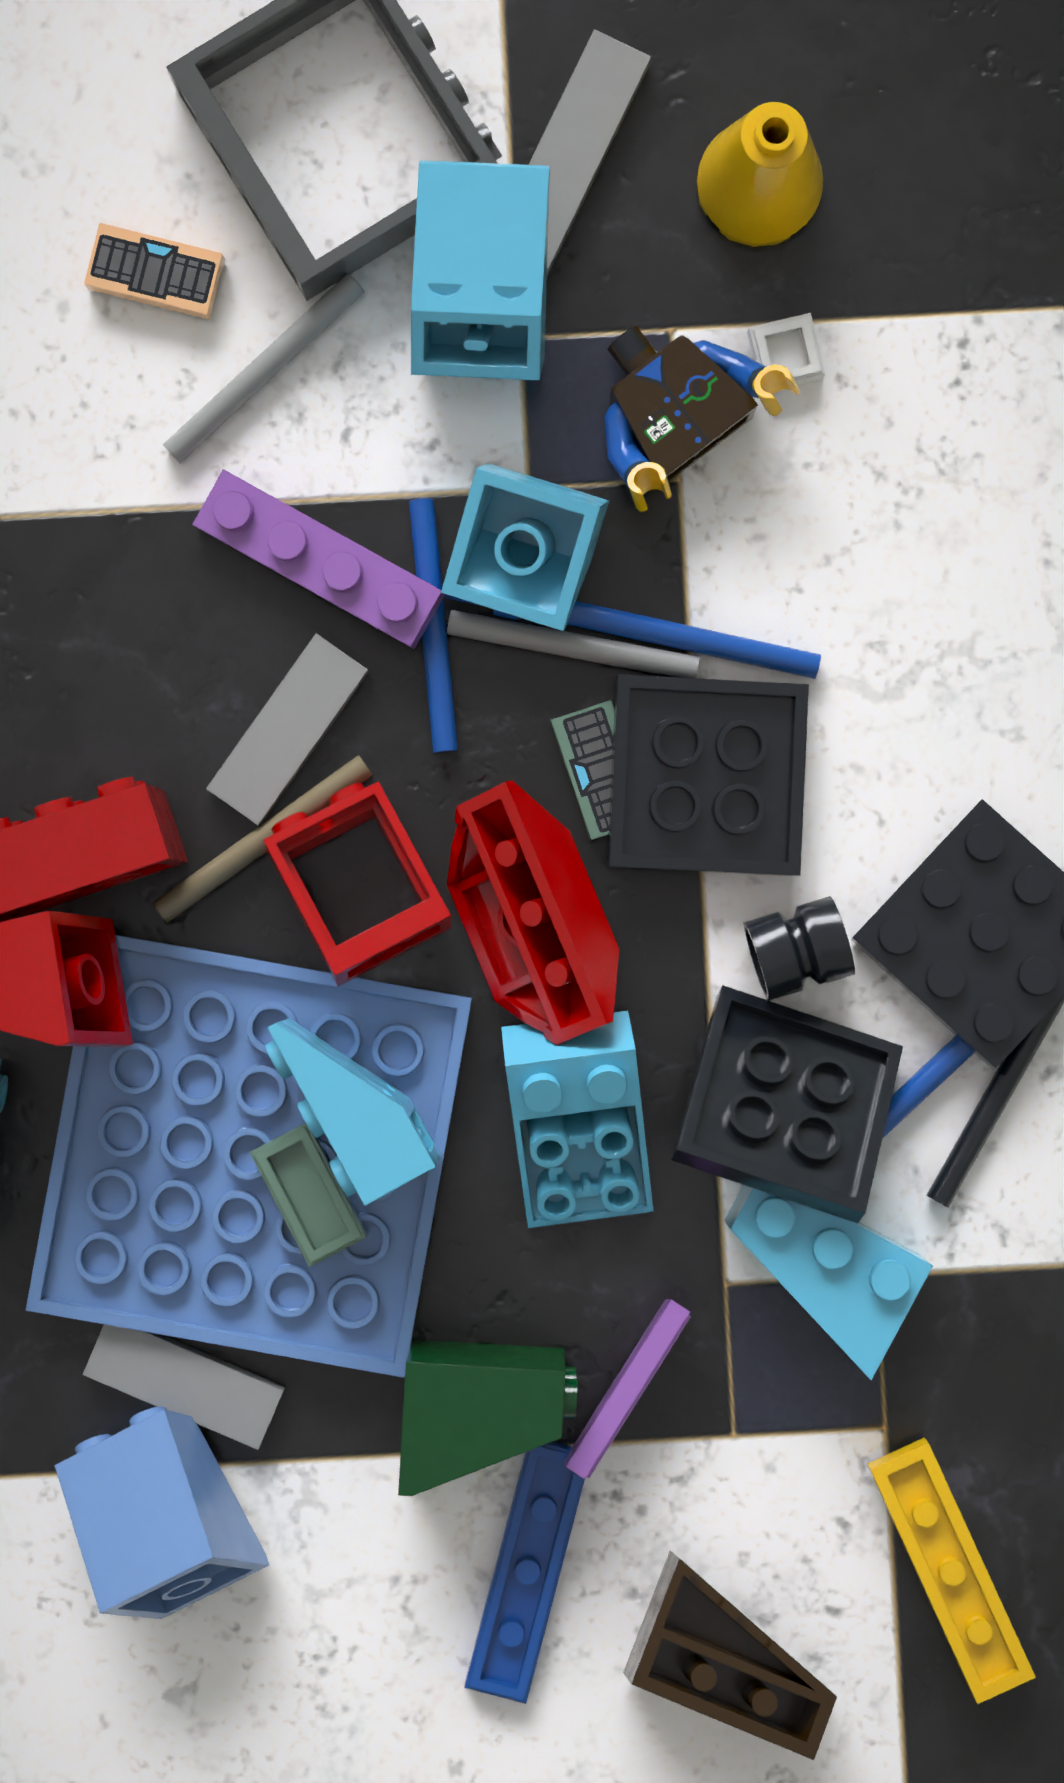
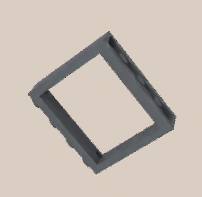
M274 0L166 66L177 93L306 301L340 281L347 273L352 274L414 236L417 198L316 260L210 89L355 0ZM363 0L463 162L498 164L496 160L501 158L502 154L492 140L491 131L485 123L474 126L463 108L469 104L467 94L455 73L451 69L442 73L430 53L436 50V47L419 16L415 15L408 19L397 0Z

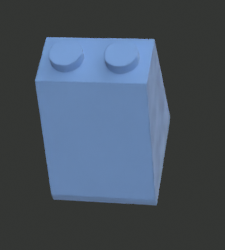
M162 1406L144 1410L129 1420L130 1427L113 1436L104 1434L89 1438L75 1447L76 1455L54 1465L100 1614L163 1619L270 1566L262 1545L192 1416L169 1411L166 1407Z

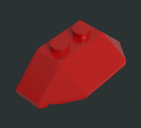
M513 780L506 781L456 806L454 822L458 825L451 846L447 887L495 1002L524 1023L543 1032L544 1037L555 1045L613 1022L619 947L571 832Z

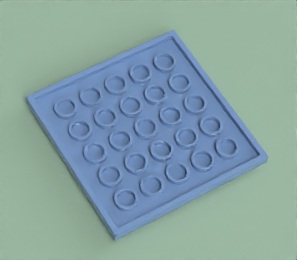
M115 934L133 1045L125 1047L73 1046L26 1311L405 1378L406 1360L412 1341L472 997L359 977L338 987L330 972ZM288 1018L408 1096L441 1154L435 1168L364 1206L358 1193L351 1195L349 1199L368 1233L367 1238L311 1267L305 1261L250 1154L252 1150L305 1123L297 1103L305 1098L293 1075L285 1080L280 1076L265 1047L267 1043L274 1040L268 1027ZM324 1134L318 1137L329 1160H334L336 1153L327 1136Z

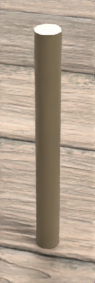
M359 755L158 898L153 902L154 907L167 923L265 854L267 850L263 839L273 835L271 829L276 823L298 812H305L307 817L325 809L330 806L328 800L332 795L349 785L365 782L373 776L372 772Z

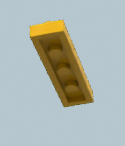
M925 1437L867 1463L976 1703L980 1704L1036 1678Z

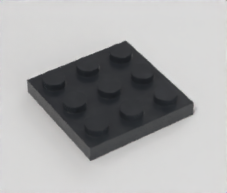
M618 674L615 687L607 867L800 876L809 684Z
M981 799L852 937L851 941L994 1070L1064 996V871Z
M722 985L716 996L671 1160L859 1223L865 1215L903 1046Z

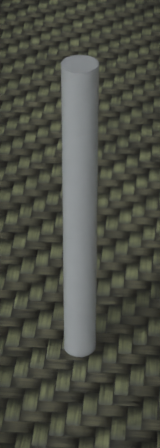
M347 273L174 433L163 446L179 463L185 460L365 293L360 284Z
M452 609L447 627V635L669 677L696 678L700 656Z

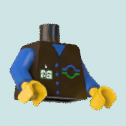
M633 326L613 341L607 349L627 375L611 389L609 400L611 406L604 415L607 458L629 487L636 509L644 512L648 509L643 496L647 491L652 489L661 490L667 499L671 498L672 493L668 484L670 481L753 419L758 407L753 397L760 399L769 415L777 416L783 410L773 395L780 390L786 389L797 395L800 390L791 372L785 366L770 365L766 367L742 353L706 340L693 343L683 335L677 337L657 353L637 326Z

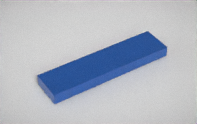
M553 1441L524 1453L464 1688L524 1704L527 1703L585 1479L563 1464L572 1446Z

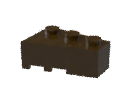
M669 1551L623 1671L631 1685L814 1760L837 1696L685 1562Z

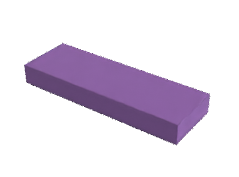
M665 1299L565 1457L563 1464L583 1479L591 1477L691 1317L689 1315L690 1311L672 1299Z

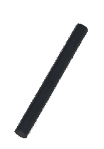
M1064 996L999 1065L926 1196L949 1208L1062 1008Z

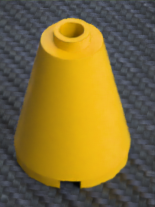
M780 102L764 103L720 132L708 145L700 161L697 175L699 204L705 215L707 213L711 221L720 229L719 232L731 241L752 247L777 245L789 239L791 235L806 225L815 214L821 199L823 172L805 121L798 111Z

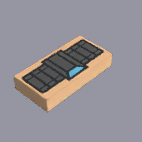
M99 223L84 285L91 291L210 320L225 258L219 252Z

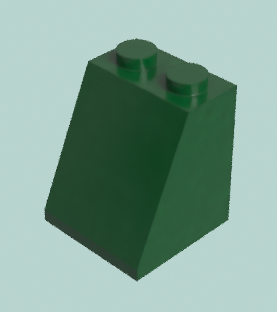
M413 1339L406 1360L398 1496H414L561 1439L563 1418L576 1419L578 1388L576 1367L565 1366L564 1348Z

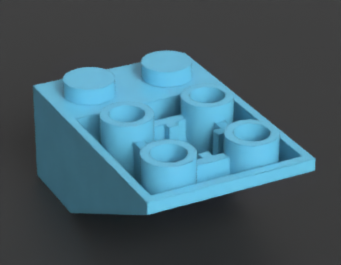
M419 161L411 299V375L540 380L545 359L550 166Z
M628 1010L614 1012L613 1022L558 1045L553 1044L544 1037L543 1032L528 1024L501 1027L528 1228L654 1212L636 1049Z
M290 1018L268 1027L274 1039L265 1045L269 1057L284 1080L293 1075L305 1096L304 1100L297 1103L299 1111L315 1138L324 1134L327 1136L336 1153L335 1159L329 1162L330 1167L347 1197L358 1193L364 1206L436 1167L441 1154L408 1096Z

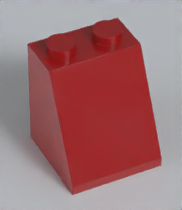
M44 911L0 922V1031L56 1046L125 1047L133 1045L113 919Z

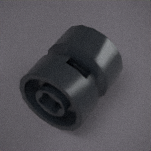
M831 896L797 906L793 919L787 920L779 912L743 922L751 959L763 993L768 1001L802 991L807 977H811L818 984H823L855 975L850 943L840 913Z

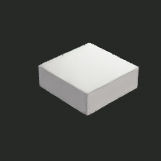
M811 313L749 327L747 334L755 361L766 367L770 365L785 366L791 372L797 385L824 378L825 370Z

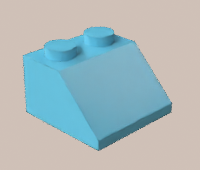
M488 463L477 467L441 593L564 631L590 566L609 500Z

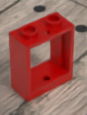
M379 781L364 788L362 783L349 785L329 798L330 806L307 817L305 812L292 814L276 823L271 829L273 835L263 839L267 853L338 987L451 928V914ZM374 818L419 903L336 946L291 860Z

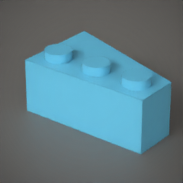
M743 1185L724 1221L740 1241L866 1376L872 1380L933 1265L916 1252L860 1222L855 1223Z

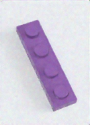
M224 469L192 524L203 532L414 650L445 596L444 593H441L442 590Z

